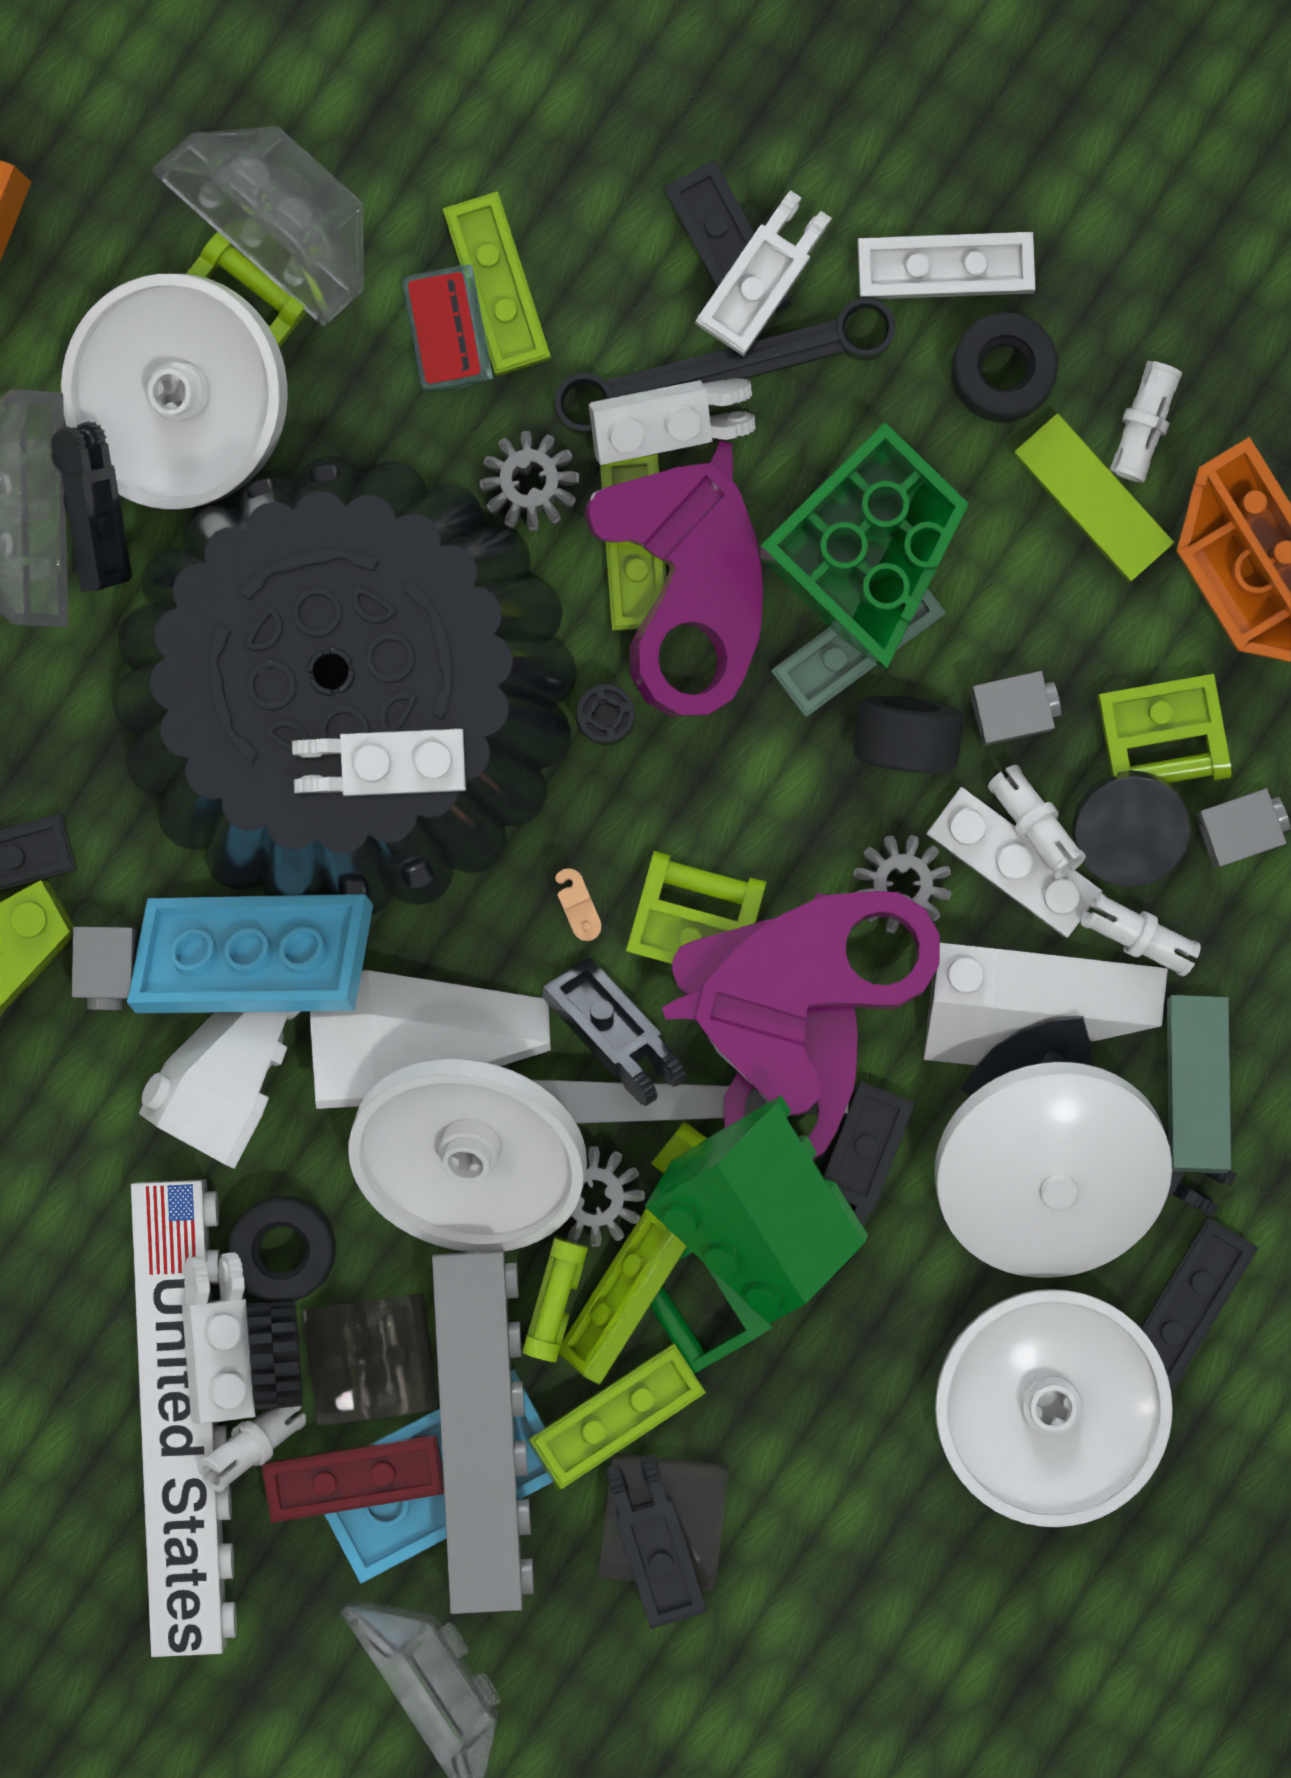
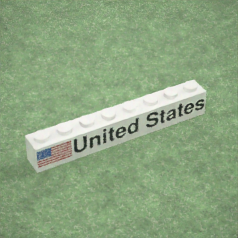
M207 1179L136 1182L131 1184L151 1657L222 1654L227 1647V1638H236L237 1635L235 1602H225L224 1579L234 1578V1550L232 1543L223 1544L222 1520H231L232 1516L231 1488L229 1484L221 1492L211 1489L202 1479L210 1474L213 1469L210 1468L204 1474H199L197 1464L199 1460L208 1456L229 1439L228 1427L218 1426V1422L192 1423L182 1305L186 1304L184 1262H186L188 1257L201 1256L206 1261L210 1284V1294L207 1302L212 1301V1285H219L218 1264L219 1258H221L220 1250H210L209 1227L219 1225L217 1191H207Z

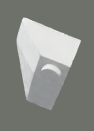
M940 943V965L931 980L923 1060L977 1065L999 1042L1020 1029L1049 1019L1084 1016L1091 1042L1161 1027L1168 968Z
M367 970L361 972L355 1011H310L316 1109L360 1106L366 1094L383 1078L399 1069L416 1063L438 1059H466L503 1066L551 1050L549 1005L543 998Z
M300 1011L214 1012L165 1062L161 1072L154 1074L149 1079L142 1094L141 1101L143 1106L139 1114L156 1127L235 1169L263 1115L269 1097L259 1093L267 1070L271 1065H281L286 1053L287 1046L283 1045L284 1035L282 1031L286 1019H293Z

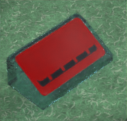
M467 264L404 277L402 285L422 389L425 392H448L493 379L473 266Z

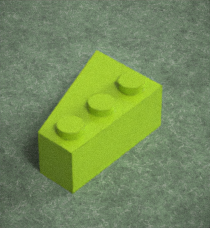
M40 880L0 902V1017L19 994L40 975L73 939L74 925L51 883L48 881Z

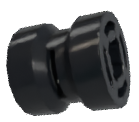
M611 684L597 685L587 690L580 698L577 707L578 725L583 735L591 742L602 746L615 745L625 740L633 729L635 723L634 704L630 696L620 687Z

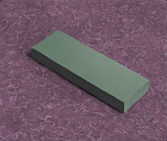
M928 588L898 649L946 614ZM829 627L772 669L771 673L802 715L807 718L878 664L842 640Z
M1171 995L1167 999L1168 1142L1172 1158V1171L1228 1173L1231 1170L1229 997Z

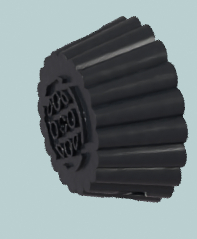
M325 456L314 459L306 465L297 480L287 473L277 470L260 471L250 482L238 490L235 505L218 501L195 509L186 520L183 529L184 548H169L156 554L147 564L142 577V589L148 605L132 611L124 619L118 635V647L122 658L132 669L120 678L114 689L112 704L116 718L122 726L137 735L130 744L127 753L128 774L138 788L147 794L162 797L158 808L159 825L165 836L180 847L187 849L205 848V863L208 870L221 885L232 889H249L261 883L266 896L366 894L373 904L371 916L387 905L392 894L406 903L416 905L431 903L444 895L452 883L454 869L472 873L481 872L493 866L502 856L507 842L505 826H520L533 820L542 810L547 797V784L541 769L554 765L565 755L571 737V727L567 716L557 704L564 700L575 684L576 667L573 656L566 647L552 639L559 629L562 619L561 602L553 588L542 580L527 577L531 562L529 548L523 537L513 529L501 525L484 526V513L480 503L467 489L456 485H440L427 491L424 480L413 467L397 461H385L374 465L362 475L358 468L342 457ZM327 655L342 657L349 667L347 680L335 690L322 688L317 684L314 677V669L317 662ZM463 729L466 791L345 797L343 792L294 793V779L305 775L342 777L341 754L321 755V757L302 758L299 755H292V741L340 739V734Z

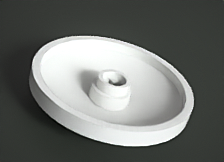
M155 274L131 280L113 289L95 303L84 316L71 338L65 355L61 378V401L66 426L77 428L78 424L87 421L91 423L96 422L97 425H101V429L105 430L104 434L107 436L105 442L109 446L111 465H114L119 495L133 502L160 509H184L204 506L222 500L240 490L258 474L273 453L283 429L288 400L287 378L283 358L276 339L266 322L252 305L238 293L223 284L208 278L189 274Z
M438 1059L409 1065L386 1076L366 1094L361 1102L349 1138L348 1154L351 1170L358 1187L370 1204L384 1218L408 1234L428 1243L452 1250L465 1252L509 1251L526 1247L546 1238L559 1229L575 1210L586 1175L587 1156L584 1140L577 1124L565 1107L552 1094L527 1077L497 1065L474 1060Z
M1072 1062L1041 1063L1008 1072L992 1080L972 1094L959 1107L946 1126L938 1145L934 1167L935 1186L940 1208L951 1232L978 1259L992 1267L1020 1276L1035 1278L1064 1277L1083 1273L1112 1261L1134 1246L1146 1234L1159 1216L1167 1199L1172 1176V1158L1170 1146L1159 1116L1148 1099L1129 1082L1104 1069Z
M1046 1289L1025 1292L1006 1298L989 1307L967 1325L955 1340L942 1365L936 1389L935 1416L939 1439L952 1469L968 1490L981 1502L994 1511L1025 1524L1043 1527H1065L1087 1523L1115 1511L1134 1497L1148 1482L1159 1465L1169 1439L1172 1423V1397L1164 1364L1150 1339L1135 1322L1112 1305L1096 1297L1069 1290Z

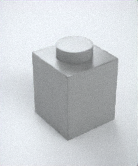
M1042 671L976 685L969 690L982 747L1050 732L1055 728L1053 718L1061 716V706L1055 683H1045Z
M1267 788L1194 814L1213 868L1221 867L1287 844L1283 832L1290 830V823L1285 807L1279 797L1271 799Z
M73 927L72 997L87 998V1009L122 1010V998H128L138 949V929Z

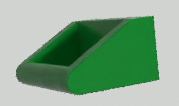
M686 1247L679 1260L693 1252ZM708 1267L707 1269L744 1326L741 1330L705 1352L664 1285H662L649 1306L672 1344L676 1345L694 1374L772 1329L771 1324L752 1310L732 1288Z

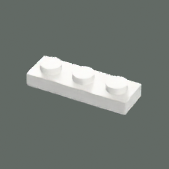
M1033 232L858 238L859 298L899 299L1033 294L1035 291Z
M960 787L925 835L1062 936L1068 938L1080 922L1083 911L1089 910L1090 907L1087 906L1088 901L1095 893H1101L1102 890L1077 871H1072L1068 865L1065 867L1068 875L1056 879L1051 873L1052 870L1028 839L1026 841L1020 839L1015 832L1016 829L1013 824L963 787Z

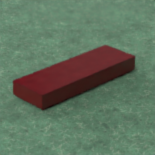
M437 1434L262 1464L271 1523L444 1494L443 1466Z

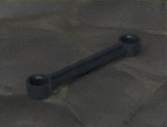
M859 298L847 304L841 311L838 319L754 341L744 357L732 348H726L606 381L594 374L578 373L568 377L558 388L555 397L556 413L561 424L570 432L578 435H591L592 427L590 423H577L571 420L564 410V399L567 393L579 384H592L603 392L606 399L698 380H701L702 383L728 380V378L733 379L735 377L748 379L842 353L856 360H873L885 353L892 342L895 333L894 317L889 308L882 302L872 298ZM859 309H870L877 312L886 323L885 338L882 344L874 349H862L854 346L844 333L846 320L851 314L859 311Z

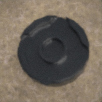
M1128 770L1117 773L1118 776L1110 777L1105 781L1101 779L1087 790L1077 804L1072 823L1075 844L1086 856L1083 862L1091 873L1109 884L1135 887L1154 883L1171 872L1186 852L1191 833L1186 806L1173 786L1153 773Z

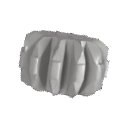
M523 431L520 437L523 450L515 452L511 442L504 438L498 444L507 460L503 462L495 457L486 456L484 466L490 471L499 474L500 477H488L480 480V488L485 492L502 491L489 501L487 508L493 514L510 505L511 507L505 518V525L507 527L514 528L522 512L527 514L529 531L536 532L539 529L537 517L539 512L544 511L548 520L553 525L561 521L559 512L552 505L554 501L566 507L574 506L576 502L575 497L571 493L560 489L559 486L578 484L579 474L573 471L557 472L569 464L572 460V454L569 450H564L550 458L549 455L555 443L554 437L546 435L542 439L539 449L534 450L532 449L531 433ZM532 468L541 471L539 473L540 482H546L542 490L532 488L528 495L519 493L518 491L521 490L519 481H514L518 473L528 475Z
M910 835L905 843L904 854H899L895 838L887 836L884 838V848L888 859L884 860L871 847L864 851L865 858L877 869L875 872L865 868L854 869V878L871 882V888L859 890L855 893L870 891L888 892L887 887L893 885V882L886 881L889 873L894 870L897 874L901 875L909 870L917 879V881L911 883L912 887H917V892L912 898L905 894L902 895L924 907L931 920L936 921L940 917V913L927 900L929 897L945 901L950 899L951 891L946 888L933 887V880L943 879L949 876L951 871L948 866H942L930 872L927 864L939 854V850L935 846L927 849L920 859L914 856L918 847L917 836ZM873 917V918L866 919V920H867L868 922H873V921L876 920L878 917ZM887 918L885 924L886 932H896L899 922Z
M597 1146L589 1148L588 1158L590 1167L586 1168L584 1183L588 1182L589 1186L593 1187V1180L604 1182L607 1185L605 1195L612 1201L607 1209L602 1211L600 1205H598L596 1208L597 1212L593 1213L583 1208L585 1197L581 1194L578 1204L571 1214L576 1222L568 1234L569 1240L577 1241L583 1226H590V1242L593 1247L601 1245L602 1235L600 1226L606 1224L611 1236L616 1241L622 1239L624 1233L615 1221V1218L619 1215L633 1224L638 1223L640 1215L637 1212L623 1206L624 1201L638 1202L645 1199V1192L643 1190L633 1189L624 1191L623 1189L624 1184L634 1180L639 1175L636 1167L627 1169L617 1177L613 1172L621 1162L622 1154L614 1151L609 1158L606 1168L599 1167L600 1152Z

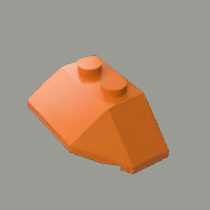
M1248 437L1198 468L1176 553L1238 652L1291 663V503L1253 441Z

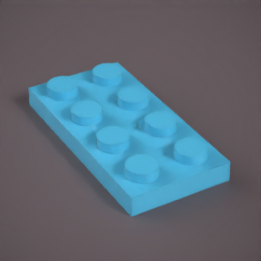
M366 894L148 898L127 1003L135 1013L355 1011L373 904Z
M513 1368L512 1381H521L515 1368ZM525 1387V1416L514 1417L515 1441L527 1440L545 1428ZM440 1407L369 1445L437 1434L443 1466ZM527 1441L528 1476H517L518 1500L552 1483V1480ZM444 1494L324 1514L360 1583L371 1579L447 1538Z

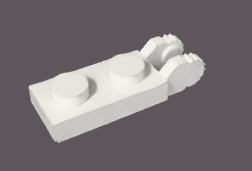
M791 190L785 196L766 226L761 224L695 321L696 325L743 357L810 259L808 254L812 251L832 219L820 211L817 216L810 220L804 230V235L796 247L783 239L778 234L785 224L793 218L799 209V202L801 201V197Z
M736 377L702 383L701 380L591 402L589 404L595 458L600 465L709 443L712 442V438L728 440L737 438V436L749 435V433L754 432L756 429L754 414L738 411L709 416L708 405L727 406L750 399V396H752L751 383L747 379Z
M463 729L340 734V739L292 741V755H299L302 758L321 757V755L341 754L342 777L305 775L294 779V793L343 792L345 797L466 791Z
M236 1252L225 1253L219 1258V1301L207 1302L210 1294V1284L208 1280V1267L204 1258H201V1256L188 1257L186 1262H184L186 1304L182 1305L191 1420L192 1423L196 1424L255 1417L246 1299H242L245 1285L241 1258L238 1257Z

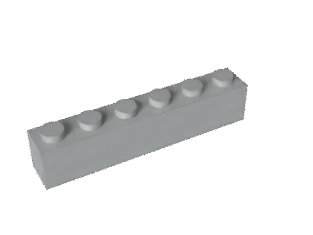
M505 1251L434 1254L432 1256L450 1611L451 1614L522 1610L524 1604L523 1595L534 1594L533 1559H521L520 1535H531V1515L529 1499L518 1500L517 1476H528L526 1440L515 1441L514 1417L525 1416L523 1381H512L511 1358L522 1357L520 1322H509L508 1299L519 1298L517 1263H506Z

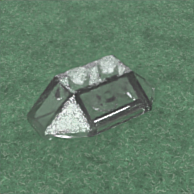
M278 126L192 133L154 166L153 174L284 292L300 304L323 327L362 292L364 287L363 202Z
M13 389L0 398V613L15 626L68 627L66 510L63 502L64 485L62 479L64 474L53 465L51 456L53 449L50 448L52 445L50 441L53 438L52 434L56 433V430L64 428L63 393Z
M352 1599L346 1603L341 1610L342 1616L361 1642L449 1778H485L499 1714L494 1706L501 1702V1699L488 1677L483 1672L474 1676L463 1660L462 1656L467 1654L469 1650L456 1628L450 1622L442 1627L435 1615L359 1599Z

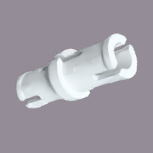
M1147 361L1132 408H1126L1122 418L1126 425L1118 450L1109 469L1112 474L1137 483L1145 482L1155 446H1157L1160 435H1166L1170 424L1166 421V417L1174 392L1182 376L1180 370L1160 362Z
M1018 765L1007 767L1006 772L1009 777L1005 778L1002 772L998 773L989 782L988 789L991 793L995 794L1016 822L1015 832L1022 841L1029 840L1052 870L1053 876L1059 879L1068 875L1065 867L1068 865L1074 871L1085 860V854L1082 850H1079L1058 822L1059 812L1051 802H1043L1022 774Z
M1100 892L1095 893L1088 901L1087 906L1107 915V919L1094 912L1091 914L1084 910L1081 917V925L1123 944L1124 952L1136 958L1144 955L1175 971L1182 977L1186 976L1195 965V963L1175 954L1174 951L1176 950L1186 956L1191 955L1198 958L1201 949L1200 943L1195 940L1191 941L1159 925L1156 916L1145 911L1138 914L1105 897Z
M301 1406L267 1409L253 1421H242L232 1429L230 1439L211 1454L198 1461L197 1468L199 1474H204L210 1468L213 1469L210 1474L202 1479L205 1484L214 1491H224L232 1481L251 1466H261L270 1460L275 1447L295 1431L305 1426V1413H300L294 1419L290 1418V1416L301 1409Z

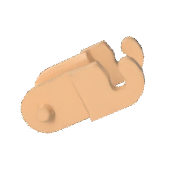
M567 868L561 870L555 877L557 883L563 884L566 880L573 882L571 887H566L557 894L571 928L580 940H594L601 932V921L583 878L574 869Z

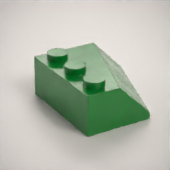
M884 422L761 544L759 558L842 640L887 671L969 503Z
M779 1095L672 1159L645 1205L671 1233L679 1238L712 1272L716 1273L752 1310L757 1312L769 1324L805 1305L862 1247L868 1238L867 1232L836 1182L824 1179L813 1162L817 1152L807 1135L798 1137L787 1120L791 1110L782 1095Z

